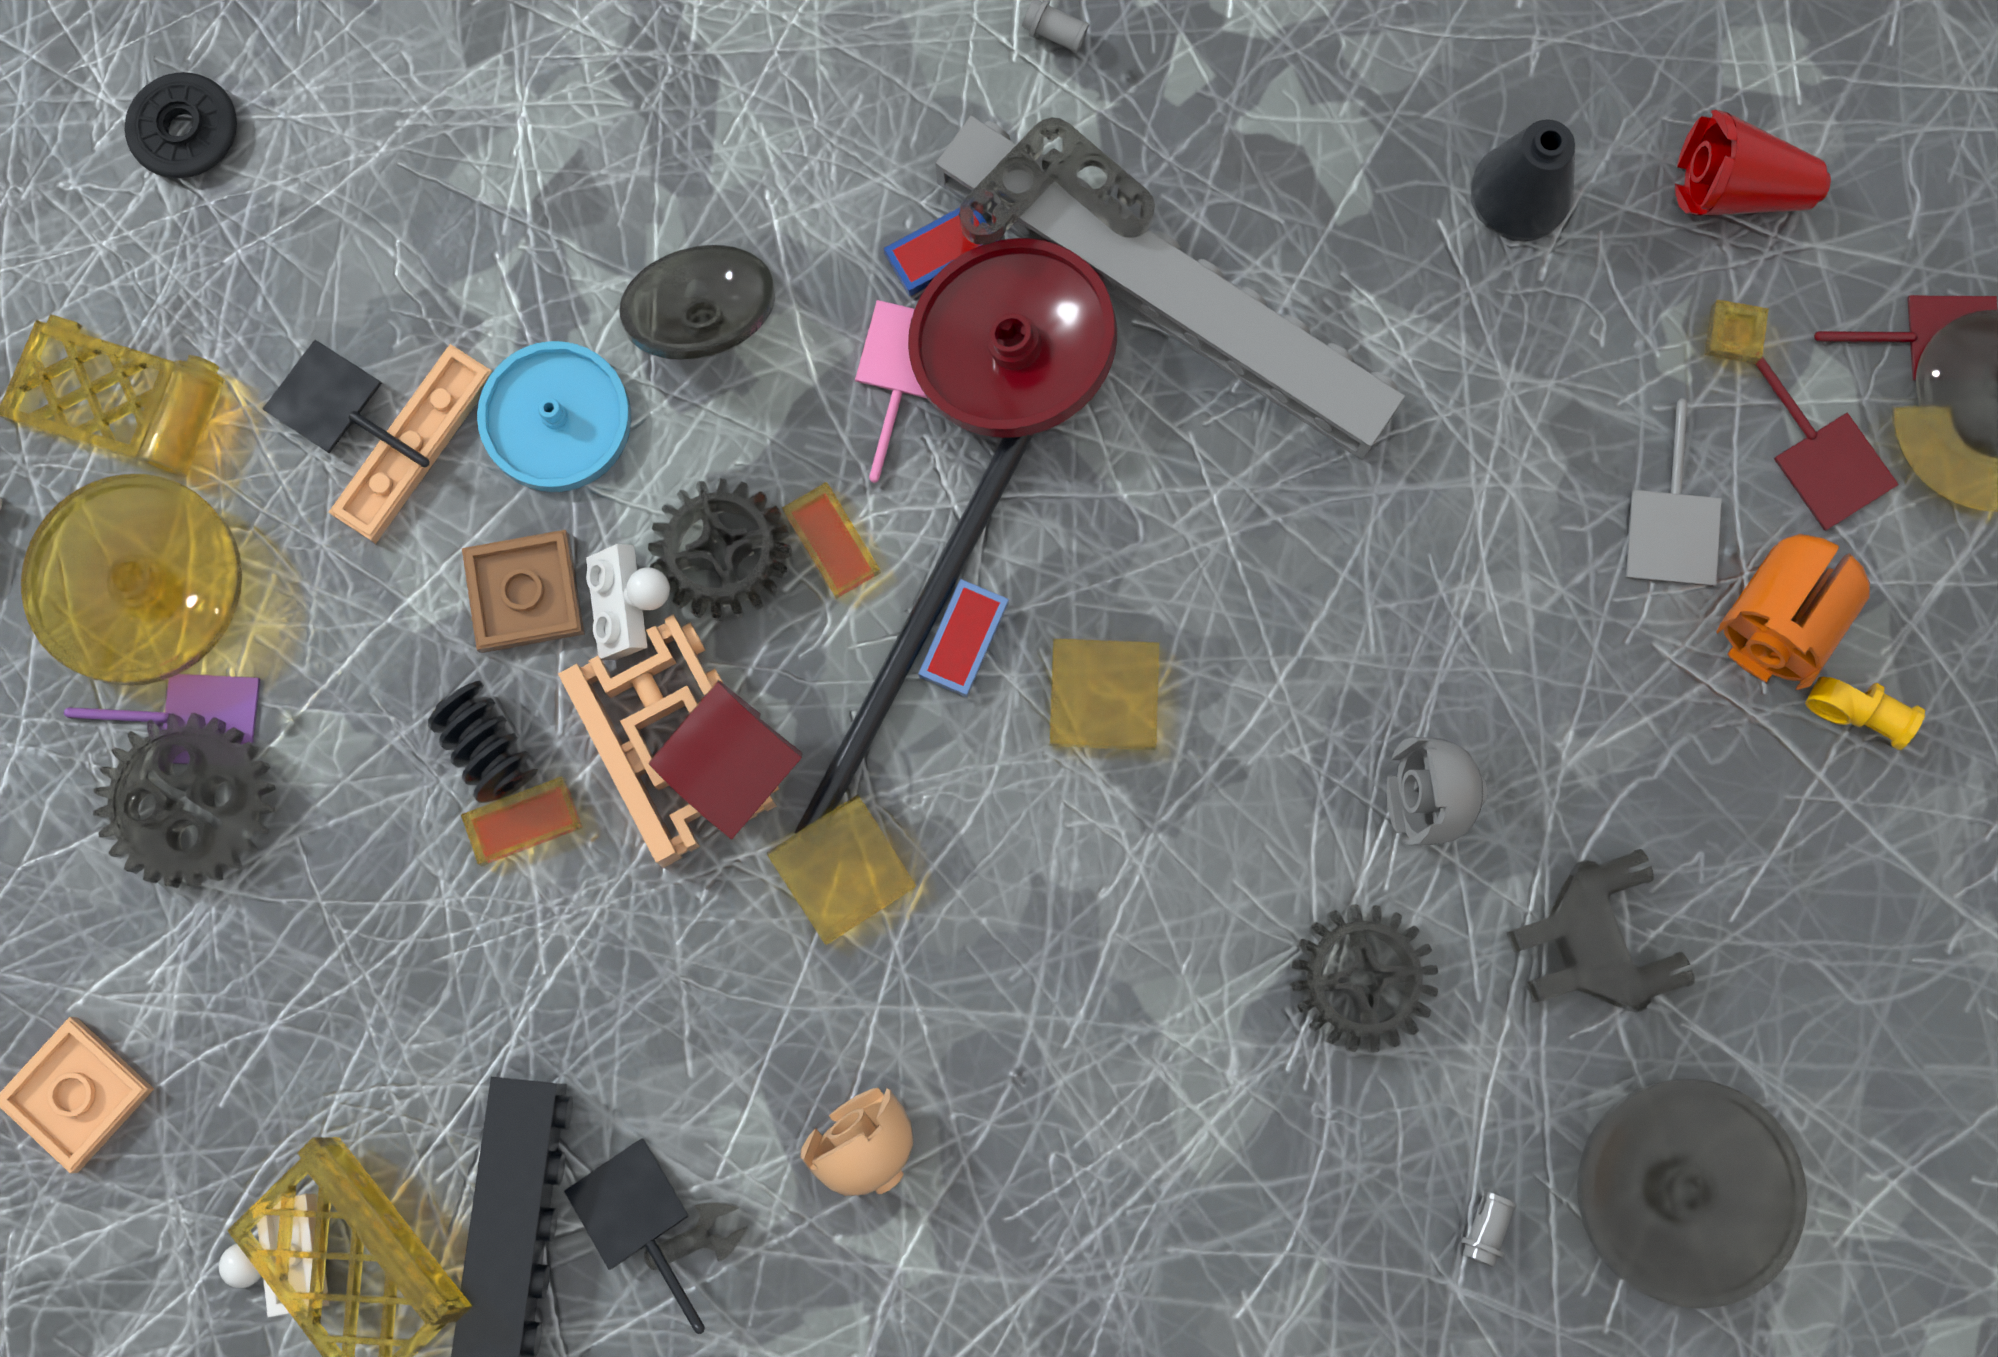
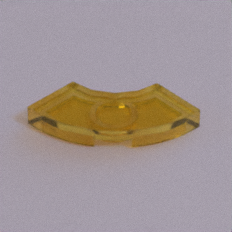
M1947 405L1892 406V422L1898 446L1904 459L1919 478L1934 491L1957 504L1978 510L1998 512V457L1979 454L1964 444L1953 427L1951 408Z

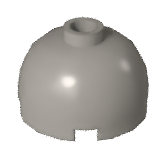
M1412 737L1403 740L1395 749L1391 759L1401 760L1398 766L1397 775H1388L1386 784L1387 808L1395 832L1406 833L1409 839L1405 843L1408 845H1434L1458 839L1473 826L1487 798L1486 782L1481 776L1478 766L1468 751L1448 740L1434 737Z

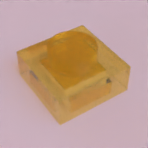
M1717 299L1710 310L1704 355L1756 364L1763 355L1769 308Z

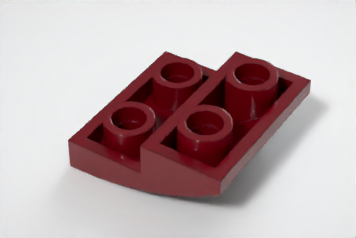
M718 680L648 764L686 802L732 840L801 760L802 752L761 720V713Z

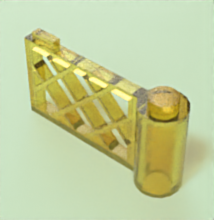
M50 314L47 323L36 320L0 404V417L138 460L174 475L187 477L226 382L223 377L217 374L219 366L195 355H189L186 361H171L81 334L82 325L78 322ZM48 338L62 341L68 357L45 368L41 355ZM75 345L82 347L83 349L77 351ZM100 354L108 355L114 370L90 382L83 363ZM121 359L129 361V363L123 365ZM74 368L81 387L57 398L50 380ZM146 368L158 370L159 373L153 388L136 396L128 377ZM120 382L127 401L104 413L96 394ZM41 385L48 404L29 414L19 411L25 393ZM87 399L94 418L75 428L69 426L63 410ZM133 413L137 427L130 444L116 441L109 424ZM54 416L56 422L48 420V418ZM100 430L102 436L93 433Z

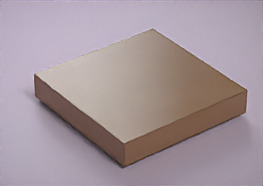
M566 530L462 548L477 651L485 653L585 634L570 538Z

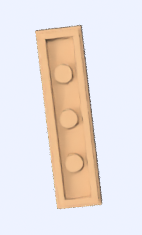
M449 344L387 430L388 433L427 457L430 461L429 466L421 467L380 440L329 510V513L376 544L477 404L483 387L493 371Z

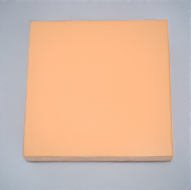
M69 1017L0 1092V1108L72 1174L78 1173L149 1096L154 1088L79 1018Z

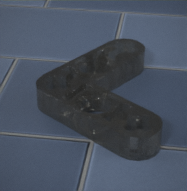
M1051 117L1037 123L964 199L959 212L961 231L967 240L975 244L987 245L1001 238L1054 181L1112 231L1122 237L1134 238L1148 231L1153 222L1155 203L1153 196L1143 185L1070 123L1061 118ZM1059 136L1062 138V152L1054 148L1051 149L1042 158V169L1045 170V172H1042L1035 161L1043 153V138L1046 137L1048 140L1054 141ZM1089 166L1098 167L1106 174L1107 180L1098 189H1086L1077 180L1079 171ZM1013 170H1023L1032 177L1033 184L1025 192H1011L1003 183L1006 174ZM1115 185L1120 186L1117 199L1128 207L1133 206L1135 203L1141 205L1140 219L1133 215L1129 216L1126 220L1121 217L1122 205L1114 197L1110 196ZM993 190L1001 200L992 212L993 225L989 226L987 223L982 222L976 227L973 225V212L976 210L984 214L994 205V194L991 192ZM1109 198L1107 204L1102 203L1103 201Z

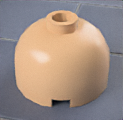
M873 1088L853 1097L834 1110L829 1117L832 1121H836V1123L823 1136L815 1128L801 1148L800 1158L812 1174L829 1189L844 1196L866 1195L873 1191H876L877 1194H883L896 1186L904 1175L901 1169L906 1165L913 1147L911 1121L903 1106L890 1089L886 1088L885 1094H883L879 1088Z

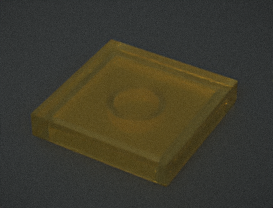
M1053 639L1049 746L1156 750L1159 643Z
M858 794L767 852V856L825 945L831 943L917 887Z

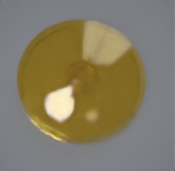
M121 474L91 482L65 497L46 515L35 531L27 548L21 573V596L25 615L34 635L47 652L57 661L83 676L102 683L122 686L146 685L160 682L184 672L198 663L216 646L227 631L236 612L242 586L240 552L231 529L223 517L211 504L188 487L174 480L149 474Z

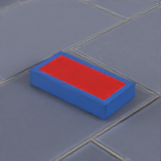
M972 200L885 247L884 255L910 297L925 289L933 278L954 259L978 246L997 241Z

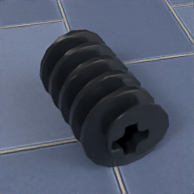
M479 680L457 689L442 699L429 717L428 727L434 733H442L439 738V744L442 748L454 750L450 761L457 768H465L462 773L463 781L467 785H477L473 794L476 801L488 803L502 799L520 789L537 774L538 769L525 772L520 770V767L530 755L527 751L512 755L509 753L508 750L518 740V737L515 733L502 737L498 736L497 732L505 725L507 720L503 715L487 719L485 715L496 703L492 698L476 702L475 696L484 688V684Z

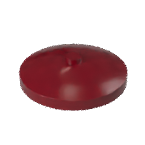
M1030 238L1004 239L967 251L945 266L929 283L921 295L911 319L908 335L909 358L916 380L928 401L946 419L967 431L979 435L1001 438L1022 437L1059 425L1080 411L1094 397L1105 381L1114 360L1117 346V322L1110 296L1103 281L1096 271L1080 256L1069 249L1044 240Z

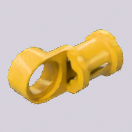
M1819 677L1805 702L1810 711L1829 722L1841 725L1851 723L1856 727L1865 725L1890 739L1891 746L1897 750H1902L1908 745L1925 718L1924 708L1918 705L1912 708L1884 693V686L1879 683L1872 684L1863 693L1838 679Z

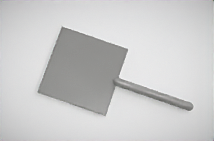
M1684 398L1677 401L1671 493L1632 490L1626 578L1716 586L1722 498L1681 494L1688 404Z

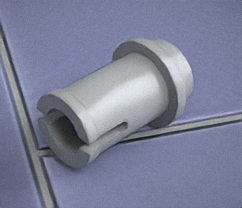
M1032 0L1022 23V27L1030 31L1029 36L1034 38L1038 34L1077 54L1090 23L1083 22L1049 6L1050 0H1043V2Z
M1483 1191L1469 1237H1463L1461 1241L1465 1245L1462 1255L1487 1266L1495 1267L1497 1258H1504L1505 1253L1500 1251L1513 1210L1516 1209L1517 1204L1504 1197Z

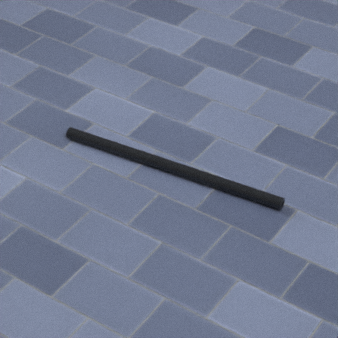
M1034 434L1002 438L794 832L796 835L816 845L820 842Z

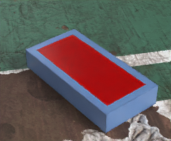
M960 579L918 673L919 678L967 698L1009 604V599Z

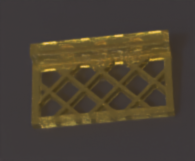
M312 1137L297 1152L301 1159L227 1231L322 1357H355L356 1344L379 1345L378 1357H414L448 1323L457 1322L472 1305L340 1137ZM309 1174L319 1186L317 1210L294 1209L296 1185ZM281 1201V1208L274 1209V1207ZM331 1203L337 1211H330ZM265 1215L280 1216L277 1249H263L250 1231ZM294 1216L316 1217L313 1251L291 1250ZM330 1218L344 1219L352 1229L350 1253L327 1252ZM364 1246L368 1249V1251H369L371 1254H364V1253H363V1251H364ZM270 1256H276V1263L273 1262ZM290 1257L313 1258L310 1292L295 1291L289 1283ZM326 1259L349 1260L346 1294L323 1293ZM363 1261H376L385 1271L383 1296L360 1295ZM397 1288L404 1297H397ZM302 1299H309L308 1306ZM323 1300L346 1301L343 1335L328 1334L321 1325ZM359 1302L383 1303L380 1337L356 1336ZM396 1304L411 1305L425 1323L410 1339L393 1338ZM336 1343H342V1351ZM393 1346H400L401 1348L392 1356Z

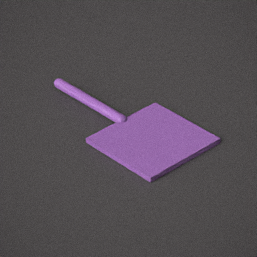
M169 673L165 712L68 707L64 710V715L67 718L164 723L160 763L251 767L260 678Z

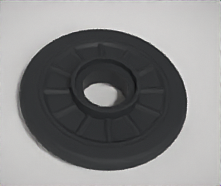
M187 72L164 75L147 84L134 97L125 118V138L134 158L143 167L157 175L177 179L200 175L217 165L231 148L237 129L235 108L225 90L205 76ZM182 114L193 117V125L188 133L183 136H172L169 134L168 127L173 118Z

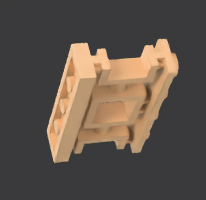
M674 614L664 619L666 623L646 630L658 654L626 671L611 677L604 661L599 656L588 660L590 663L583 667L575 664L558 673L655 862L663 868L683 858L682 854L687 851H693L700 847L688 823L702 815L690 804L670 814L669 816L679 833L678 836L672 838L640 777L647 773L654 787L659 791L669 786L648 764L653 755L640 730L686 706L690 713L698 703L688 686L663 697L653 676L677 664L667 646L668 643L675 640L704 696L718 680L722 682L716 669L714 668L706 673L697 657L698 654L706 650L691 622L682 627ZM598 680L610 698L634 686L645 707L620 721L630 741L624 744L592 685ZM777 786V788L772 793L779 790V787ZM771 795L749 820L764 810L769 811L777 807Z

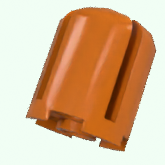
M1797 534L1781 540L1771 549L1716 631L1718 634L1721 630H1724L1726 638L1733 646L1728 652V656L1745 671L1764 682H1767L1772 675L1786 680L1800 681L1795 690L1810 687L1869 599L1870 581L1864 567L1848 553L1841 558L1835 569L1828 568L1824 572L1839 549V545L1824 538Z

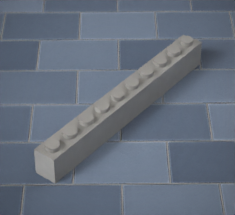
M970 115L935 163L937 184L966 203L973 200L980 212L1020 238L1048 241L1074 252L1096 271L1103 281L1109 296L1361 460H1364L1402 403L1405 395L1397 391V385L1389 377L1375 371L1372 373L1367 372L1355 364L1352 355L1341 346L1333 343L1324 344L1310 335V329L1299 319L1291 315L1282 317L1268 308L1265 299L1256 291L1248 287H1241L1239 289L1224 279L1221 270L1211 262L1204 259L1194 260L1180 251V245L1166 233L1161 231L1152 233L1137 223L1136 216L1126 207L1117 203L1112 204V206L1095 196L1093 188L1081 178L1076 176L1067 178L1053 169L1050 160L1039 151L1028 148L1026 151L1010 141L1008 133L999 125L991 121L982 123Z

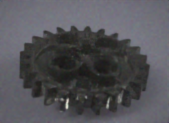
M172 713L168 716L167 729L154 720H148L147 730L149 736L145 738L132 731L127 733L133 748L128 752L113 747L111 751L120 761L117 768L101 767L100 769L105 776L112 780L110 786L94 789L95 794L108 799V805L93 811V815L110 821V824L104 827L98 835L108 840L117 839L118 841L108 853L110 856L119 859L129 856L124 869L135 874L144 869V881L156 884L163 876L165 886L179 888L184 876L188 886L197 888L202 885L203 872L210 879L221 881L223 880L221 864L224 863L231 868L241 869L242 863L237 853L241 849L252 853H257L258 851L256 845L250 840L252 833H269V829L264 824L258 822L260 814L275 812V807L261 801L262 795L268 794L276 790L275 785L269 782L259 781L258 777L265 774L271 767L263 761L251 762L260 750L258 745L251 742L240 745L245 733L235 727L225 733L226 722L213 717L206 726L204 716L191 713L187 724H185L182 717ZM188 751L190 760L187 769L182 774L175 776L172 770L175 757L181 752ZM154 771L171 787L187 792L186 797L200 808L220 819L222 827L216 830L200 814L183 809V802L152 783L148 779V774ZM229 781L232 787L231 797L224 805L217 807L214 802V793L220 784ZM153 794L156 801L155 809L148 818L142 820L139 814V805L146 796ZM195 825L198 831V839L193 847L184 851L180 843L181 835L188 826Z

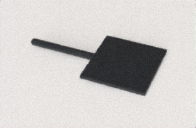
M317 340L312 342L263 407L265 412L329 454L354 422L421 467H428L430 464L427 457L360 415V412L381 386L382 382Z
M641 1138L564 1190L608 1270L613 1269L646 1247L694 1332L702 1334L705 1330L703 1322L655 1239L689 1217V1214L644 1138Z

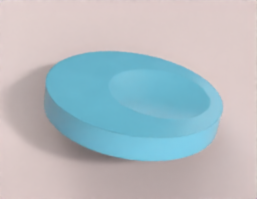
M548 341L529 345L516 351L495 368L481 392L477 410L479 434L487 453L508 477L531 489L546 492H563L581 488L592 483L615 464L622 454L630 434L631 407L622 381L611 365L600 355L578 344Z

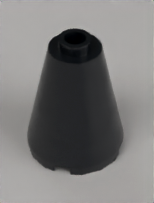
M1550 119L1540 120L1494 148L1483 157L1474 172L1470 186L1471 204L1478 219L1486 227L1490 225L1495 230L1503 233L1502 237L1512 241H1533L1550 234L1562 223L1570 211L1574 196L1575 139L1571 131L1558 121Z

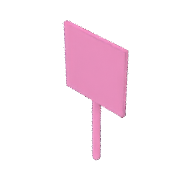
M879 300L876 301L855 377V382L893 390L869 479L873 483L878 482L881 475L902 393L927 398L916 380L909 358L908 335L914 309Z

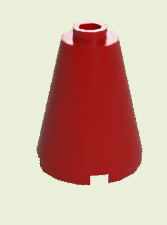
M1711 110L1712 117L1701 116L1688 133L1679 155L1677 168L1686 169L1685 185L1675 184V194L1679 207L1687 214L1702 216L1807 211L1814 208L1818 202L1824 200L1830 189L1831 176L1827 172V166L1822 159L1725 111Z

